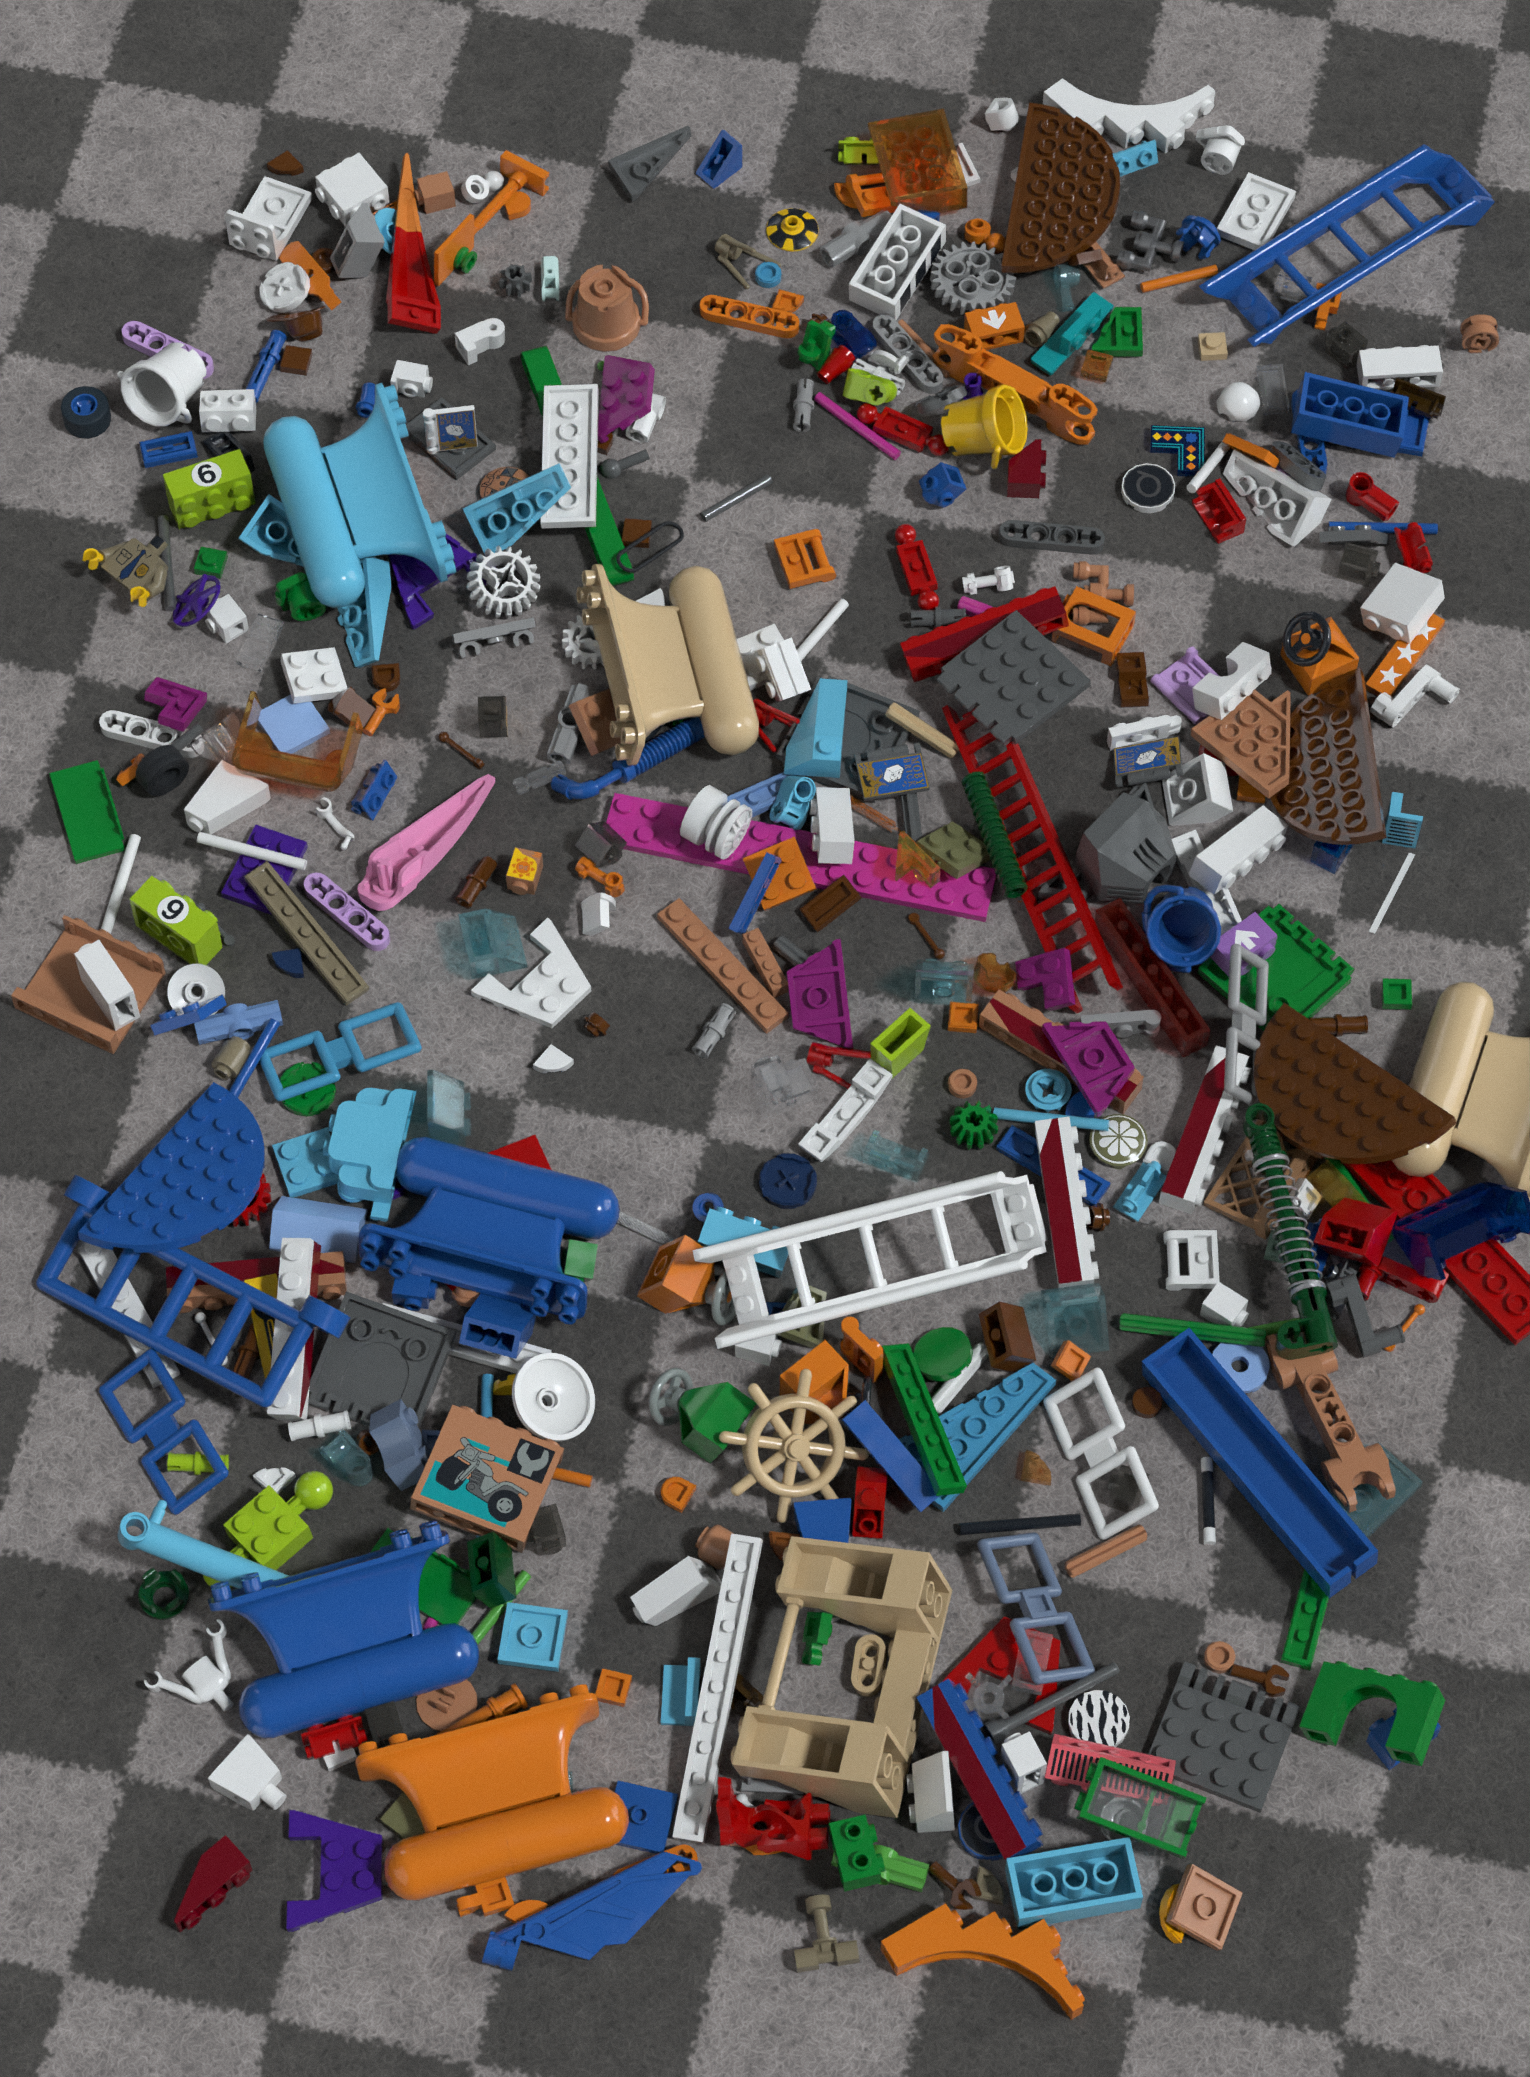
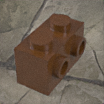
M998 1302L978 1314L991 1368L1017 1372L1036 1361L1023 1307Z

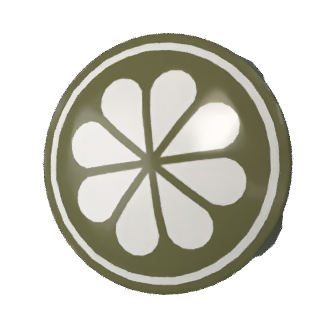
M1112 1114L1101 1118L1109 1120V1130H1091L1089 1144L1094 1155L1114 1169H1122L1137 1162L1144 1155L1147 1148V1134L1143 1126L1136 1119L1123 1114Z

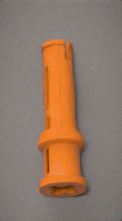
M513 1683L508 1691L496 1698L491 1696L486 1701L487 1705L462 1718L443 1731L436 1733V1735L508 1716L520 1708L526 1709L528 1704L518 1686Z

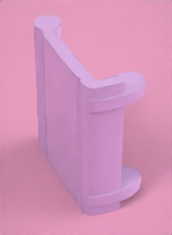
M1189 647L1182 658L1160 674H1155L1150 682L1191 722L1197 725L1209 715L1195 709L1192 688L1208 673L1219 675L1198 656V651L1194 647Z

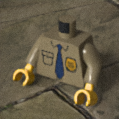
M155 535L146 546L136 538H132L130 541L99 551L89 548L83 553L82 561L89 560V569L95 570L98 564L101 563V567L108 575L130 591L131 602L138 599L140 607H145L150 599L165 590L168 566L159 556L167 548L168 544L158 535Z

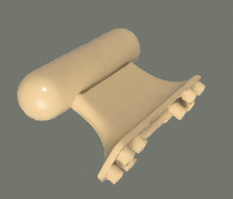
M594 564L591 570H583L582 583L584 587L577 588L576 596L579 604L587 603L588 609H583L582 622L584 626L592 625L595 639L599 644L617 721L610 722V735L612 738L620 737L622 743L616 744L615 754L617 760H626L628 765H637L645 745V739L652 731L668 722L690 717H700L705 738L709 745L717 752L727 755L746 752L759 737V721L723 586L717 575L710 569L700 566L682 569L669 584L671 606L639 603L620 594L609 582L604 567L601 564Z
M1458 982L1449 985L1438 998L1409 1083V1087L1453 1115L1456 1119V1124L1429 1145L1424 1143L1419 1147L1409 1150L1408 1155L1393 1159L1392 1162L1398 1170L1409 1176L1425 1177L1434 1174L1442 1166L1451 1144L1463 1148L1487 1161L1502 1176L1509 1191V1212L1511 1214L1517 1215L1518 1210L1530 1214V1037H1513L1489 1031L1494 1016L1493 999L1484 988L1475 983Z

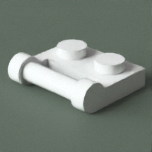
M1170 1230L1164 1232L1163 1238L1164 1244L1167 1245L1168 1277L1165 1279L1166 1289L1170 1291L1213 1289L1218 1281L1220 1282L1217 1230ZM1180 1243H1187L1189 1276H1180L1178 1245Z

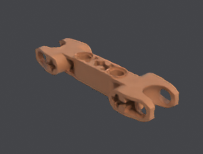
M1303 1332L1304 1340H1305V1342H1306V1344H1307L1306 1337H1305V1334H1304V1332ZM1274 1334L1266 1336L1265 1346L1269 1355L1272 1374L1278 1386L1283 1390L1296 1385L1332 1459L1321 1462L1322 1473L1331 1493L1348 1513L1357 1510L1356 1505L1358 1503L1354 1488L1360 1484L1375 1486L1387 1500L1394 1498L1396 1489L1389 1467V1460L1379 1443L1366 1447L1363 1446L1339 1395L1327 1375L1338 1371V1362L1334 1351L1295 1360H1287L1279 1356L1275 1350L1277 1336ZM1313 1390H1319V1391H1322L1323 1393H1319V1394H1318V1393H1314V1392H1312V1391H1313ZM1337 1439H1345L1347 1442H1339Z

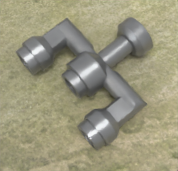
M1134 211L1130 226L1138 230L1147 228L1153 231L1152 234L1143 232L1136 235L1133 248L1138 249L1139 253H1143V258L1135 256L1131 251L1120 250L1116 265L1126 270L1135 268L1149 272L1156 254L1155 251L1169 254L1172 261L1179 262L1184 242L1179 240L1173 244L1161 242L1166 221L1150 217L1143 211Z

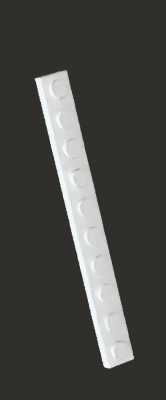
M731 1533L672 1836L674 1839L705 1844L763 1543L761 1538Z

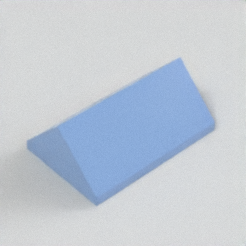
M281 1196L272 1212L269 1250L281 1252L282 1238H311L321 1245V1253L343 1251L345 1262L356 1263L359 1251V1232L362 1226L365 1225L368 1210Z

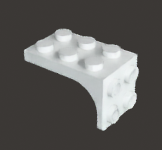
M264 176L243 214L233 210L226 211L225 221L229 245L239 250L255 253L262 258H270L277 261L312 200V192Z

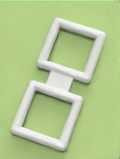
M1094 1368L1044 1398L1043 1404L1065 1457L1068 1460H1074L1085 1454L1090 1466L1089 1470L1077 1476L1076 1483L1100 1539L1105 1540L1158 1509V1501L1136 1449L1128 1446L1118 1451L1113 1436L1125 1429V1423L1102 1369ZM1095 1383L1111 1424L1073 1445L1057 1404ZM1128 1461L1145 1503L1113 1522L1106 1524L1090 1482Z

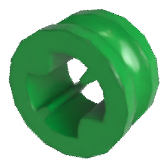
M462 247L454 259V267L456 269L462 268V272L465 274L469 273L477 261V253L475 251L469 252L467 247Z

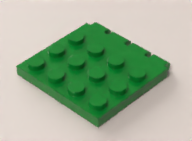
M1280 904L1273 909L1268 905L1258 914L1277 934L1275 951L1266 959L1269 964L1266 1023L1263 1026H1258L1263 1031L1284 1003L1308 1019L1313 1017L1351 983L1352 977L1350 975L1355 970L1340 956L1332 961L1331 959L1335 956L1336 952L1320 938L1311 943L1315 934L1299 920L1291 925L1290 923L1293 921L1294 916ZM1210 957L1198 967L1197 973L1228 1000L1229 977ZM1253 966L1249 972L1241 975L1240 1002L1255 1010L1257 968Z

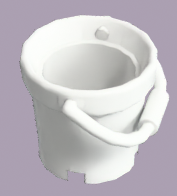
M170 343L149 359L140 360L127 368L125 372H118L117 375L121 382V393L124 402L136 417L155 427L168 426L175 421L190 423L192 421V416L186 408V403L203 386V378L206 376L204 362L195 350L191 349L188 352L186 349L181 348L185 344Z

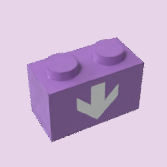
M1254 912L1220 936V943L1210 957L1229 977L1230 948L1233 944H1239L1266 960L1275 951L1277 934ZM1241 959V975H1244L1253 966Z

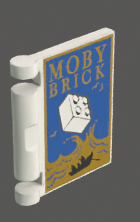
M474 405L435 410L426 408L423 411L427 452L429 454H435L438 451L478 447Z

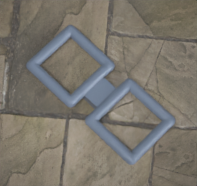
M1033 1532L980 1539L977 1547L999 1601L1002 1604L1018 1602L1024 1615L1022 1618L1012 1619L1010 1628L1033 1683L1040 1685L1081 1679L1094 1673L1095 1668L1073 1615L1068 1611L1057 1613L1051 1599L1060 1596L1062 1589L1039 1535ZM1030 1545L1047 1586L1008 1591L992 1550ZM1063 1624L1080 1666L1042 1672L1025 1629Z

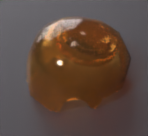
M982 953L977 956L973 978L975 983L986 992L996 994L998 990L1006 993L1015 986L1016 973L1010 968L1009 962L999 964L996 960V954Z

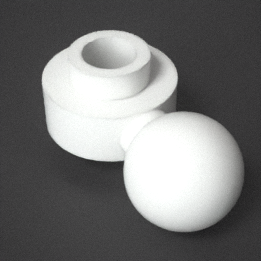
M497 171L488 172L484 178L472 175L462 183L461 192L467 201L480 203L487 197L489 191H498L503 187L504 178Z

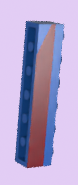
M948 1678L917 1696L945 1751H948L952 1764L1003 1858L1006 1860L1007 1858L1027 1855L1041 1847L1043 1843L1039 1836L1043 1835V1832L1034 1818L1029 1820L1024 1810L1028 1805L1020 1791L1014 1792L1009 1782L1013 1780V1777L1004 1763L999 1765L994 1756L998 1753V1750L990 1737L985 1738L980 1728L984 1726L983 1722L975 1710L970 1712L965 1702L969 1697L960 1683L956 1685Z

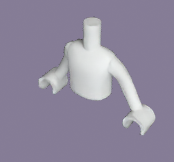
M216 1619L221 1626L220 1631L217 1633H212L209 1628H206L207 1633L213 1639L215 1658L219 1669L207 1656H204L182 1675L192 1690L165 1680L157 1671H154L159 1679L157 1684L149 1685L144 1680L145 1686L151 1692H159L162 1689H166L196 1704L206 1703L214 1699L224 1712L232 1708L234 1703L223 1691L231 1679L222 1642L227 1633L224 1623L220 1619Z

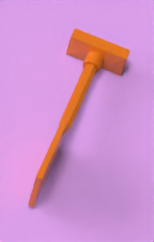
M506 150L500 156V173L508 178V183L475 219L474 215L469 214L434 252V285L439 287L455 269L453 265L454 259L462 247H467L469 252L474 248L475 234L488 223L516 191H519L524 186L544 196L549 190V186L545 185L549 172Z

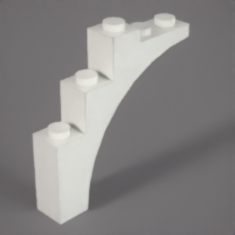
M1062 78L1044 91L1043 105L1060 109V113L1072 118L1079 117L1091 125L1100 135L1105 131L1124 149L1132 143L1137 144L1145 136L1150 141L1155 139L1156 146L1164 153H1167L1172 148L1176 149L1183 143L1185 129L1190 128L1202 114L1207 115L1214 107L1215 90L1207 85L1197 92L1176 101L1156 105H1127L1093 97L1077 89Z

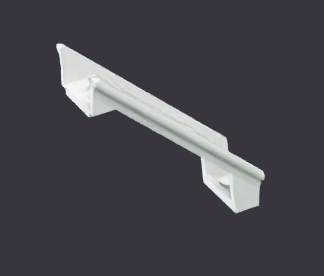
M999 1171L693 1250V1255L696 1262L713 1263L723 1260L739 1325L727 1328L715 1337L717 1349L1024 1270L1028 1266L1027 1261L1033 1256L1047 1252L1045 1241H1048L1034 1185L1029 1184L1027 1175L1010 1178L1005 1177V1174ZM991 1194L1006 1253L959 1266L958 1261H955L943 1215V1212H945L944 1205ZM930 1209L945 1270L887 1284L886 1279L882 1275L873 1240L872 1224ZM858 1228L874 1288L815 1303V1299L811 1297L799 1250L801 1249L800 1242ZM786 1246L802 1307L769 1315L754 1254Z

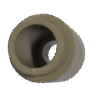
M236 1036L226 1040L211 1063L215 1075L223 1080H228L229 1078L236 1079L250 1055V1045L242 1038Z

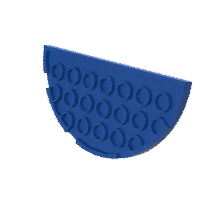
M213 1082L78 1231L79 1240L109 1250L119 1247L133 1249L134 1253L159 1252L201 1241V1236L215 1229L220 1231L229 1225L253 1200L259 1189L260 1179L265 1167L263 1136L255 1117L247 1106L230 1091Z

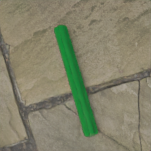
M1122 1313L1119 1321V1327L1123 1331L1176 1337L1190 1328L1199 1340L1258 1347L1265 1346L1267 1335L1264 1329Z

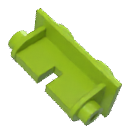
M845 137L844 140H839L838 149H844V151H838V162L862 164V155H867V164L885 165V162H890V152H885V150H890L891 141H885L883 137H872L870 141H859L857 137Z

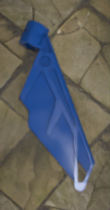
M663 1851L498 1932L491 1931L482 1963L492 1966L496 1965L499 1968L512 1971L521 1941L589 1961L604 1946L626 1944L689 1876H696L701 1872L702 1865L698 1861ZM676 1861L689 1864L690 1871L663 1874Z

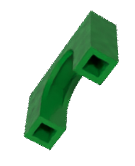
M1324 1661L1299 1726L1305 1737L1310 1741L1336 1747L1349 1712L1364 1700L1384 1698L1394 1702L1397 1706L1396 1717L1385 1745L1391 1758L1396 1761L1422 1766L1445 1703L1439 1687L1427 1680L1416 1682L1400 1674L1389 1676L1380 1674L1377 1670L1368 1667L1362 1670L1353 1668L1341 1661H1336L1335 1663Z

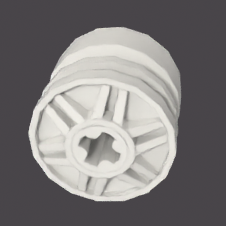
M711 785L705 786L690 804L681 824L680 835L698 846L705 842V849L708 852H715L717 857L724 860L736 850L745 836L751 822L752 809L745 804L740 806V802L736 799L730 800L727 803V795Z

